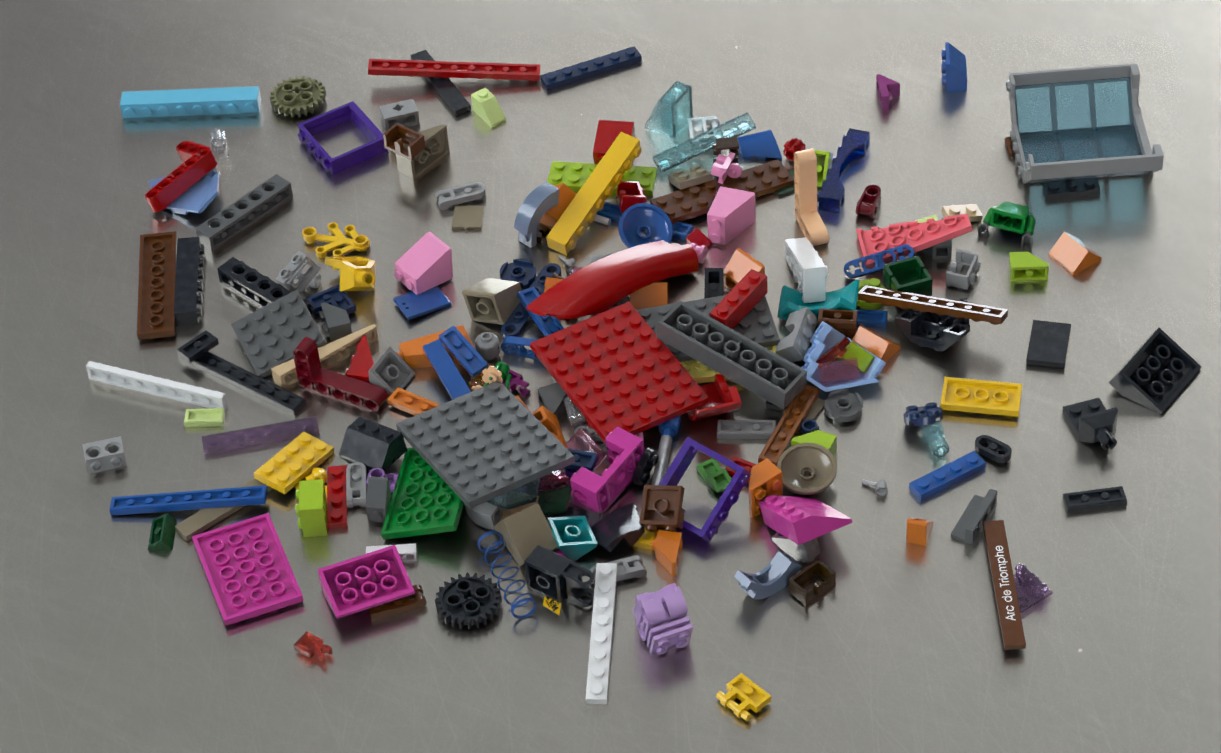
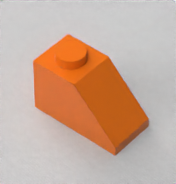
M658 530L657 537L652 540V550H655L656 560L672 576H676L683 548L682 532Z

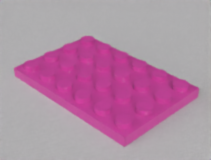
M269 513L192 536L195 549L225 626L304 601Z

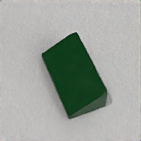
M169 513L152 520L148 545L149 551H169L173 549L177 521Z

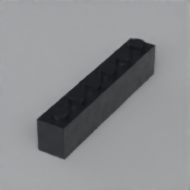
M200 237L178 238L174 298V317L177 327L199 325V317H202V307L200 304H203V297L200 292H203V282L201 279H204V272L201 267H204V257L202 255H205L204 244H201Z

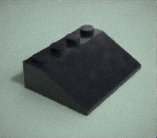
M1158 328L1144 341L1108 383L1122 396L1162 414L1202 366L1161 328Z

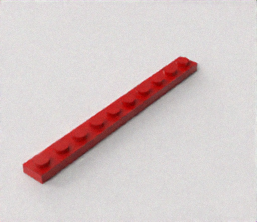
M369 59L368 75L540 81L541 64Z

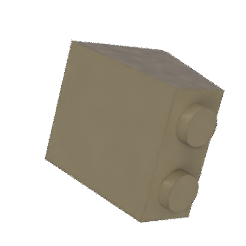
M487 278L464 289L462 294L472 321L504 325L520 303L517 294L522 289L519 282Z
M538 503L502 519L494 526L495 530L502 535V541L505 542L506 547L519 567L525 564L526 558L538 545L545 549H550L554 553V550L558 548L552 530Z

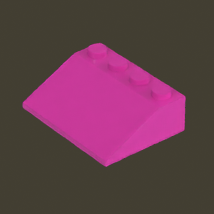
M770 495L765 500L759 502L764 524L798 545L853 523L851 518L816 498Z
M395 545L317 569L320 586L337 619L415 594V590Z

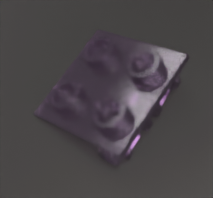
M1016 565L1014 581L1019 608L1022 613L1053 594V592L1047 587L1046 583H1042L1037 575L1030 572L1026 565Z

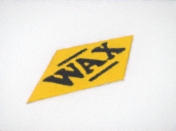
M544 596L543 606L560 616L561 603Z

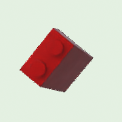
M599 120L593 148L594 164L600 162L620 132L636 138L634 122Z

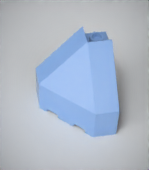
M822 321L810 340L812 345L806 351L803 359L806 363L801 368L807 371L806 379L823 391L828 392L880 382L876 378L886 362L873 355L875 358L864 374L834 360L833 356L840 344L852 340Z

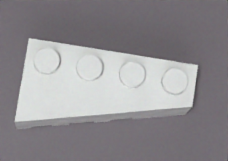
M807 237L786 239L785 258L790 270L793 271L795 282L798 281L799 293H803V303L825 301L828 267L824 265L822 258L818 256V252L815 251L813 244L809 242Z

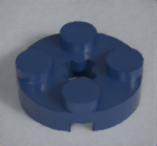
M513 259L512 263L508 264L506 262L500 268V279L519 282L522 291L528 289L537 277L536 267L533 266L531 261L526 259Z
M935 402L927 403L922 407H917L916 405L908 406L903 414L904 423L909 425V422H913L914 426L936 423V418L943 419L942 408L937 407Z

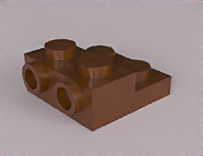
M644 485L639 524L646 528L648 532H658V529L676 532L677 529H683L685 509L682 508L685 488L683 486Z

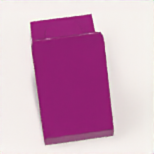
M876 75V89L882 110H888L889 102H892V98L900 96V83L883 75Z

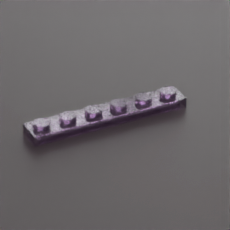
M317 416L202 436L204 454L210 455L294 440L302 432L312 436L320 435Z

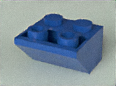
M945 42V49L942 50V60L945 61L941 63L942 85H945L946 92L967 91L966 56L949 42Z

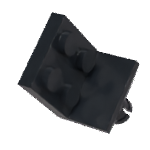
M1100 398L1063 406L1062 412L1079 441L1100 442L1104 450H1108L1106 443L1110 449L1116 446L1117 440L1114 434L1116 433L1117 407L1106 410Z

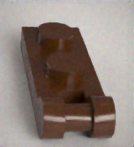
M413 586L415 594L369 608L371 620L424 607L427 601L425 596H423L422 586Z

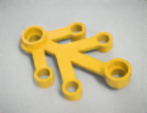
M331 222L327 226L328 232L335 236L317 234L314 227H307L302 231L303 239L307 243H314L315 241L329 242V244L315 249L318 258L326 257L327 252L333 250V257H344V254L354 250L364 251L370 247V240L365 235H359L354 225H347L344 228L345 235L352 237V239L344 236L336 222ZM343 245H348L342 249H335Z

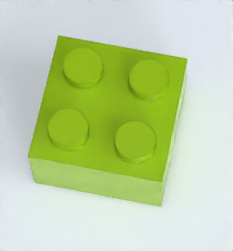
M324 480L299 481V489H296V500L299 503L295 504L296 516H300L298 518L299 530L302 529L304 537L328 536L327 497Z

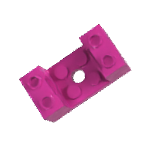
M616 427L606 437L609 464L611 466L603 471L602 476L581 467L570 479L574 504L584 510L602 513L603 515L632 481L633 472L644 453L643 439L619 427Z

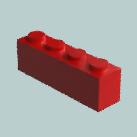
M751 269L709 313V317L733 329L768 293L767 275Z

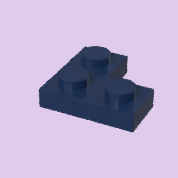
M339 284L306 298L311 304V310L314 314L322 311L321 303H327L347 310V314L355 312L356 305L345 291H339Z

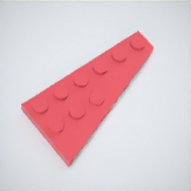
M968 214L946 216L943 220L937 221L932 218L927 219V222L923 223L911 221L890 224L887 228L880 229L878 226L871 227V230L863 231L862 228L856 229L864 257L906 244L910 245L915 252L973 231ZM905 249L903 254L898 255L897 251L894 253L897 259H899V256H908L911 251L908 252ZM891 254L885 255L883 258L884 263L892 262L893 256ZM872 259L866 262L867 268L873 269L875 261Z

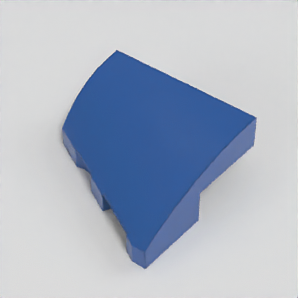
M771 129L737 137L738 150L743 159L765 161L766 157L782 161L781 152Z

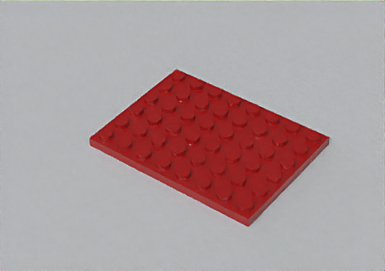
M626 302L530 343V349L605 444L607 435L613 432L616 427L636 435L709 403L707 394L667 346L657 338V334L630 302Z

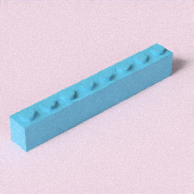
M259 86L122 92L120 108L122 118L259 113L261 96Z

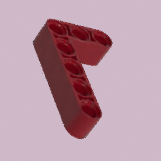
M309 337L303 338L293 351L298 383L307 390L374 412L378 411L388 398L386 390L380 386L322 368L318 346Z

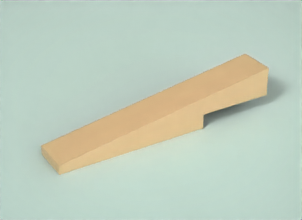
M374 324L318 348L321 367L330 369L354 355L357 343L361 341L363 335H366L368 345L378 341L377 326ZM294 359L271 368L274 383L284 389L298 381Z

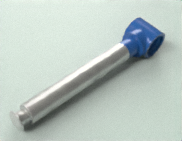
M681 415L659 424V432L661 434L658 449L659 461L655 466L651 485H659L666 473L672 439L680 432Z

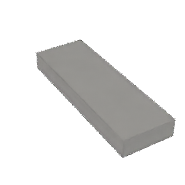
M718 420L717 439H769L776 428V420Z

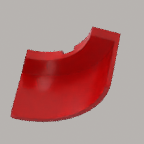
M715 374L714 383L700 386L709 397V403L690 410L686 414L690 420L695 421L739 410L742 401L737 387H729L723 375Z

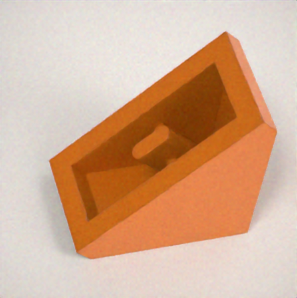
M915 517L907 518L906 542L926 546L934 521Z

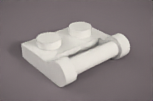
M717 116L687 118L691 146L716 144V138H722L719 133L718 125L720 122ZM706 125L711 126L712 136H708Z

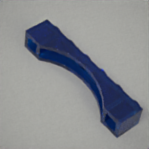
M849 128L847 134L843 135L842 145L837 149V157L833 158L832 168H829L827 171V179L822 182V190L817 193L819 210L840 214L845 203V188L841 183V176L852 163L865 157L870 146V132Z

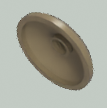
M800 443L791 446L782 453L777 463V467L782 471L783 486L794 493L802 495L816 494L827 489L833 483L837 473V463L833 454L825 447L815 443Z

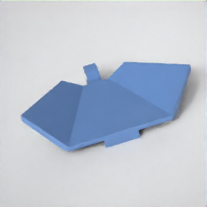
M216 167L165 209H171L172 213L187 215L188 212H203L219 192V173L213 171ZM166 176L148 181L150 189Z

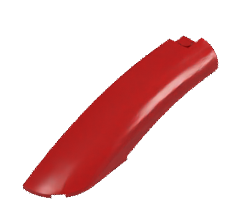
M664 240L628 248L593 262L566 277L527 305L526 310L544 317L547 315L557 317V319H573L605 312L624 297L654 282L698 271V256L690 244H669Z

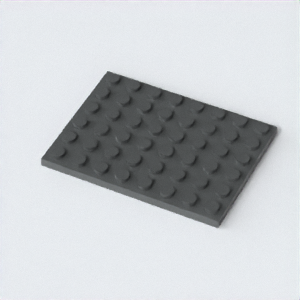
M492 382L487 386L473 390L468 394L440 404L435 408L396 424L397 431L402 432L403 437L469 509L575 463L574 455L501 382Z

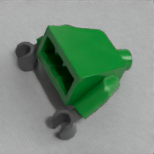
M1003 202L998 206L991 207L983 220L984 224H980L977 227L978 236L984 232V238L989 236L988 226L1026 234L1022 237L1021 247H1023V243L1028 242L1030 249L1033 242L1031 235L1034 233L1036 220L1029 213L1028 206Z

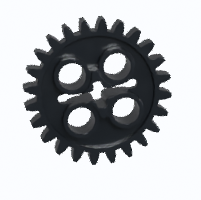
M466 573L465 577L458 574V579L450 577L451 583L444 581V587H439V592L436 593L435 605L440 619L445 618V623L451 622L452 627L459 624L460 629L464 625H467L468 629H471L472 625L479 628L480 622L486 625V619L493 620V615H498V609H501L502 596L500 588H497V583H492V578L485 580V575L478 578L477 573L473 577H470L469 573Z

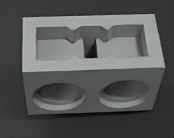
M121 436L82 444L88 474L127 466Z

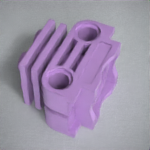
M673 583L659 591L646 592L636 596L635 607H633V613L636 618L635 624L642 640H647L646 645L648 648L650 647L649 652L651 655L656 653L661 655L668 652V649L674 647L682 648L690 642L694 627L692 623L689 624L690 617H686L687 605L679 586L677 587Z

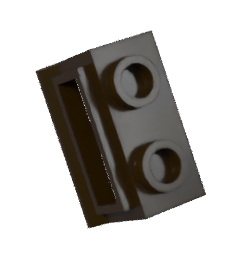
M737 135L716 138V144L712 145L713 155H716V158H713V164L714 162L716 163L721 150L729 149V153H735L731 163L738 164L739 144Z
M818 559L788 580L789 592L807 607L836 586V572ZM818 578L823 581L822 583L819 580L816 581L813 585V590L810 592L804 589Z

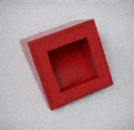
M697 228L686 238V244L696 243L698 246L705 245L707 249L712 245V242Z

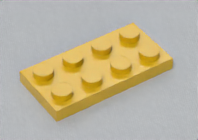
M944 377L940 408L942 410L1019 417L1022 384Z
M302 432L254 472V479L285 495L299 481L309 475L313 468H317L334 454V447L306 432Z

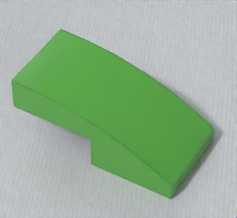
M712 458L697 465L696 469L701 477L716 493L726 489L731 481V477L725 468L721 469L715 459Z

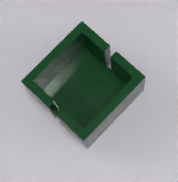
M919 256L883 265V282L887 289L932 296L933 279L927 269H925Z

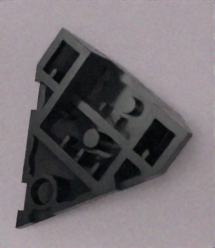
M967 298L960 299V301L967 302ZM912 309L904 310L894 317V321L910 342L921 347L933 348L936 351H945L970 332L969 319L967 318L958 319L950 315H937L932 312H919Z

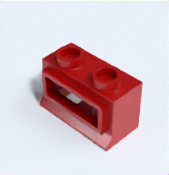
M621 181L617 184L616 199L621 213L625 212L632 205L647 203L644 189L641 188L639 182Z

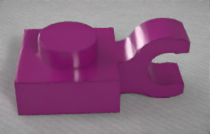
M510 370L509 374L512 377L510 379L509 391L512 392L516 389L519 394L526 397L531 392L527 389L529 383L523 380L521 374Z

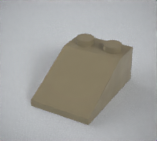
M442 124L419 131L418 133L424 135L425 148L414 157L413 161L396 154L398 172L414 180L450 153L447 125ZM403 142L404 147L408 149V144Z

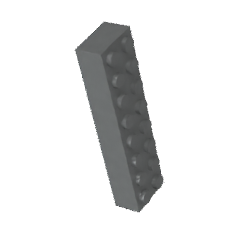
M681 300L658 322L657 338L783 410L805 387L806 370Z

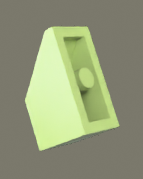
M483 88L471 94L472 110L491 128L506 121V117L496 97L488 89Z

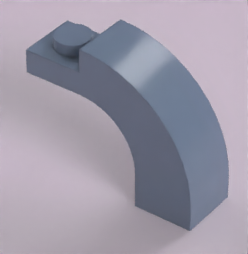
M544 182L525 198L518 210L514 223V229L519 231L518 241L530 248L536 246L537 228L540 219L549 209L559 203L558 188L548 182Z
M778 551L772 561L760 572L749 574L738 570L734 577L739 581L738 585L753 599H764L783 589L789 583L788 580L798 573L802 565L789 554Z

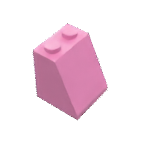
M720 186L707 214L708 239L712 243L726 245L755 223V193Z
M431 232L426 233L395 262L394 275L396 279L416 295L452 279L451 248Z

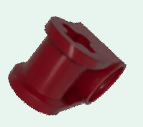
M871 184L866 186L861 198L857 202L856 215L864 214L873 219L876 217L881 205V188L878 185Z

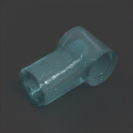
M938 420L936 423L920 426L922 439L924 442L927 441L933 456L938 458L944 457L949 452V445L944 436L942 422Z

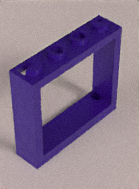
M354 101L298 124L299 134L297 135L299 140L306 144L307 149L314 153L315 158L320 160L323 167L329 170L332 175L388 151L384 147L383 133ZM352 120L371 141L335 158H331L313 136Z
M687 437L659 485L677 486L698 451L736 471L702 529L695 527L685 520L683 521L684 529L710 543L714 535H717L721 523L727 519L730 508L738 501L741 490L748 484L747 480L751 473L740 465Z

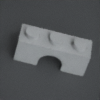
M808 307L789 314L785 327L791 334L780 339L775 351L777 355L792 363L804 359L818 322L815 314Z

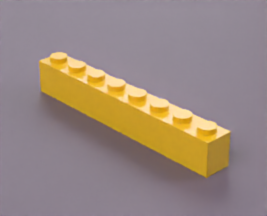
M620 132L547 235L548 248L566 256L570 250L575 248L577 240L585 234L589 223L591 224L594 221L596 213L603 208L606 199L613 194L615 186L622 181L623 175L626 171L630 170L634 159L638 158L641 154L642 149L639 139Z

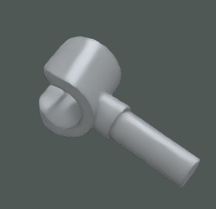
M561 254L558 255V258L565 262L564 268L566 271L572 272L577 268L574 265V258L567 259Z
M862 480V484L876 488L875 491L878 495L884 496L887 494L888 488L886 487L887 483L885 480H879L878 483Z

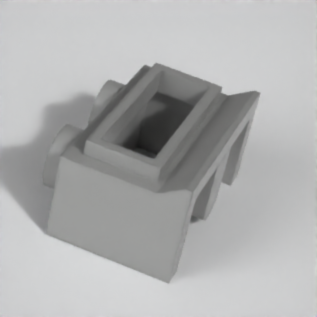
M956 250V261L951 262L950 271L946 272V287L954 286L968 289L970 284H974V273H978L981 262L978 261V253ZM963 267L969 269L966 275L960 274Z
M298 251L286 267L280 271L276 280L291 292L298 290L299 294H301L321 268L307 255ZM306 264L310 266L305 274L300 273ZM296 276H297V279H298L299 281H298V283L293 287V286L291 285V282H292V281L296 278Z

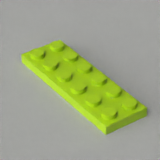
M552 161L547 182L553 186L564 183L572 191L578 192L598 164ZM631 166L630 170L626 171L623 175L622 181L639 182L641 188L644 189V196H653L658 167ZM617 185L614 188L613 194L617 193Z

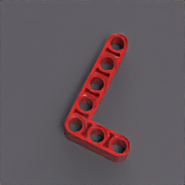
M183 141L176 146V150L183 163L145 194V199L153 212H160L217 166L218 162L210 147L191 141Z

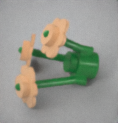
M498 362L495 367L489 366L488 369L485 368L482 377L485 382L484 386L492 382L502 383L506 380L505 387L509 390L512 377L509 374L510 367L504 362ZM480 385L471 387L472 390L482 388Z

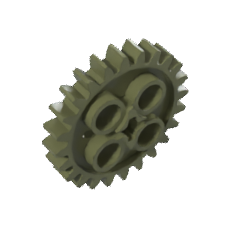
M304 75L301 78L296 76L295 79L289 77L288 81L283 79V83H277V87H273V91H270V101L274 111H279V114L284 113L285 116L291 114V117H294L295 114L298 117L301 114L307 116V112L313 114L314 109L319 110V106H323V102H326L324 85H322V82H317V79L312 80L311 76L305 79Z

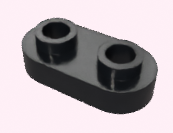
M981 435L975 440V450L979 454L998 463H1005L1011 459L1012 449L1009 445L988 435Z
M648 447L644 451L633 472V483L642 486L649 481L650 472L659 461L657 450Z

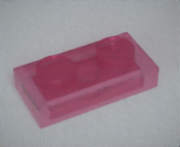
M857 358L819 363L821 383L860 378Z

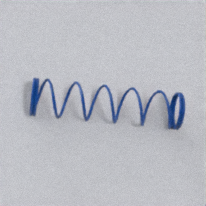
M486 532L479 538L477 542L478 548L485 553V561L491 565V574L498 579L497 584L500 590L505 592L504 599L511 605V614L518 619L526 618L536 610V602L532 599L531 593L521 594L512 604L508 602L506 592L513 593L521 590L525 586V581L516 580L506 590L500 587L499 580L514 577L517 575L519 568L509 567L499 577L493 573V566H503L509 563L512 555L509 553L502 554L492 564L489 563L486 553L491 554L501 551L505 547V542L502 541L500 532ZM498 534L500 536V540L495 541L488 548L480 546L481 540L487 535ZM501 542L504 543V546L500 550H497L495 552H487L496 549L501 544ZM504 555L510 556L509 561L506 563L494 565L498 558ZM508 569H517L513 576L500 578ZM518 581L524 583L518 590L507 591L512 584ZM523 595H530V598H524L515 603V601L519 597ZM529 601L534 603V607L529 613L522 616L514 614L516 606L527 604Z

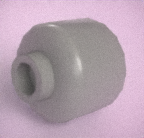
M492 332L479 334L475 339L476 351L485 360H492L500 353L498 336Z

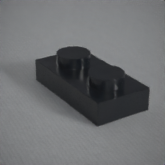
M205 330L178 348L177 352L188 363H192L217 346L219 341L218 338Z

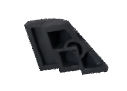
M634 503L624 505L612 511L591 528L598 546L611 552L620 541H623L633 547L645 533L644 527L639 524L640 516Z

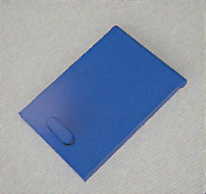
M438 286L418 295L412 291L393 298L395 304L408 320L451 306L452 304Z

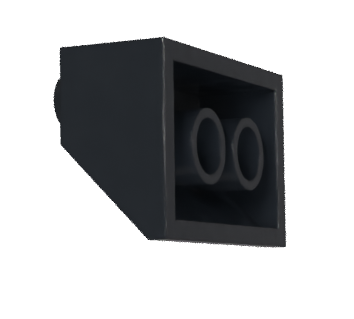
M360 416L347 427L339 455L352 462H361L371 470L381 468L385 471L407 451L402 432Z

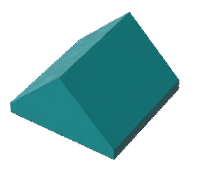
M586 516L553 517L547 519L559 549L572 561L575 562L597 547L598 543Z

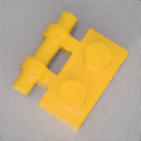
M742 673L726 684L728 693L724 694L722 691H719L716 694V698L720 700L721 705L725 708L729 707L734 711L735 716L743 718L745 721H749L752 717L747 712L749 709L757 713L771 702V695ZM737 698V699H739L742 703H741V704H737L734 700Z

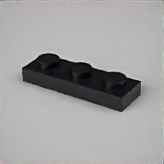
M1097 177L1046 182L1043 183V191L1046 200L1100 195V186Z

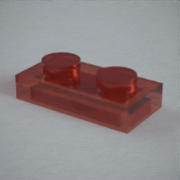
M845 336L827 350L816 361L819 364L818 368L820 369L825 364L827 366L831 365L836 360L835 356L840 358L846 353V347L850 340Z

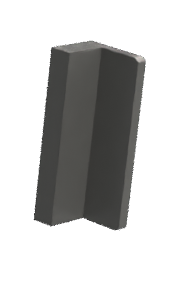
M989 489L985 497L973 496L951 532V538L973 545L983 528V521L988 520L997 505L996 490Z

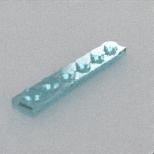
M748 112L653 156V161L661 173L713 149L712 145L716 144V138L733 137L734 135L739 137L756 129V125Z

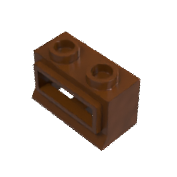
M398 123L394 124L383 134L384 147L411 161L425 148L424 135ZM403 142L408 144V149L404 147Z

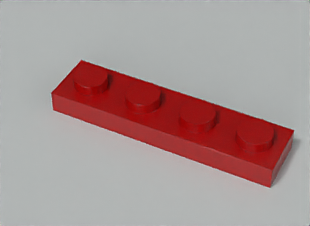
M347 465L327 467L328 530L348 528L346 501Z

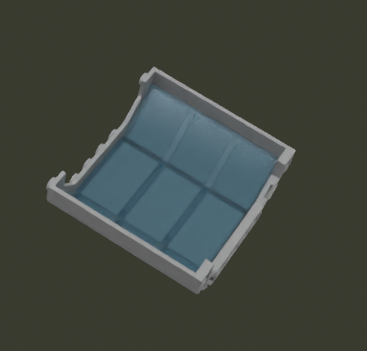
M1137 63L1009 73V80L1006 81V91H1009L1012 126L1010 137L1011 141H1013V152L1016 153L1015 162L1016 165H1019L1018 175L1019 177L1022 176L1023 184L1094 177L1153 174L1163 169L1164 155L1161 144H1153V150H1151L1141 115V107H1139L1138 103L1140 72Z

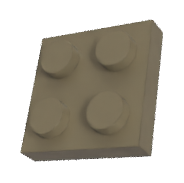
M700 165L690 166V169L675 170L673 174L668 175L669 182L679 189L714 180L713 175L710 174L711 172Z

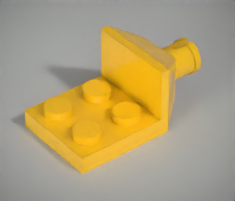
M360 256L325 257V265L331 266L333 270L340 271L339 291L375 290L374 260Z

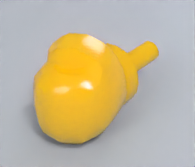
M313 468L311 474L306 476L305 479L306 481L323 479L325 484L328 476L323 468ZM299 484L295 485L296 489H299Z

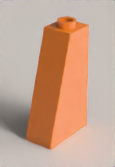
M457 326L456 328L473 346L464 326ZM446 330L400 343V352H397V354L411 369L433 367L422 346L438 340L439 335ZM445 347L454 364L461 365L460 362L453 356V354Z

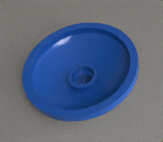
M639 203L632 205L625 210L619 221V235L627 248L661 240L670 243L673 235V227L668 215L661 208L652 204ZM640 232H644L646 236H642Z

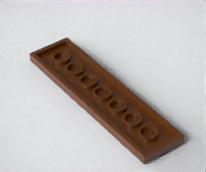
M775 160L743 170L738 178H731L727 175L723 184L718 183V179H714L651 199L650 204L661 208L668 215L671 223L675 224L708 213L720 186L754 192L756 198L794 186V178L779 160Z
M176 231L140 235L138 340L175 336Z

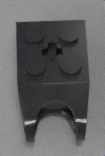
M539 545L526 558L524 563L528 589L561 604L563 601L580 607L593 605L594 591L589 587L594 582V575L590 570L566 556H561ZM582 576H587L590 579L583 582ZM583 595H588L592 597L588 601H583L580 599Z

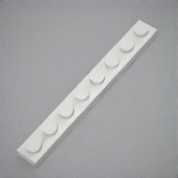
M89 361L86 365L90 380L206 408H224L226 410L228 407L225 393L92 361Z
M617 563L596 564L586 704H607Z

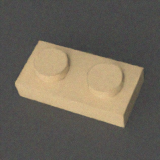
M977 204L943 206L941 211L944 217L968 214L970 222L981 221L983 217Z

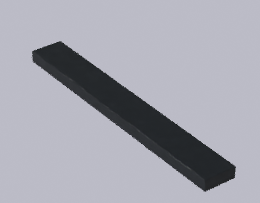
M210 352L189 363L294 416L307 404L306 399ZM178 355L179 359H181V360L187 362L186 360H184L182 357H180V356Z

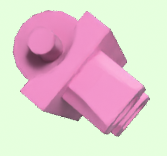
M730 152L728 156L719 154L716 163L714 162L710 174L719 177L718 183L723 184L727 175L731 178L740 177L742 173L741 166L737 163H731L735 153Z

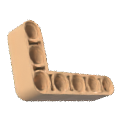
M813 148L795 152L794 191L797 222L804 236L807 237L813 246L829 243L827 228L817 211L816 153Z

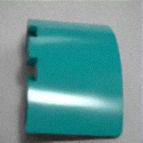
M856 279L844 288L826 292L825 301L803 303V293H799V290L784 285L781 289L777 317L787 321L790 313L806 307L815 314L817 319L820 308L856 310L859 280Z

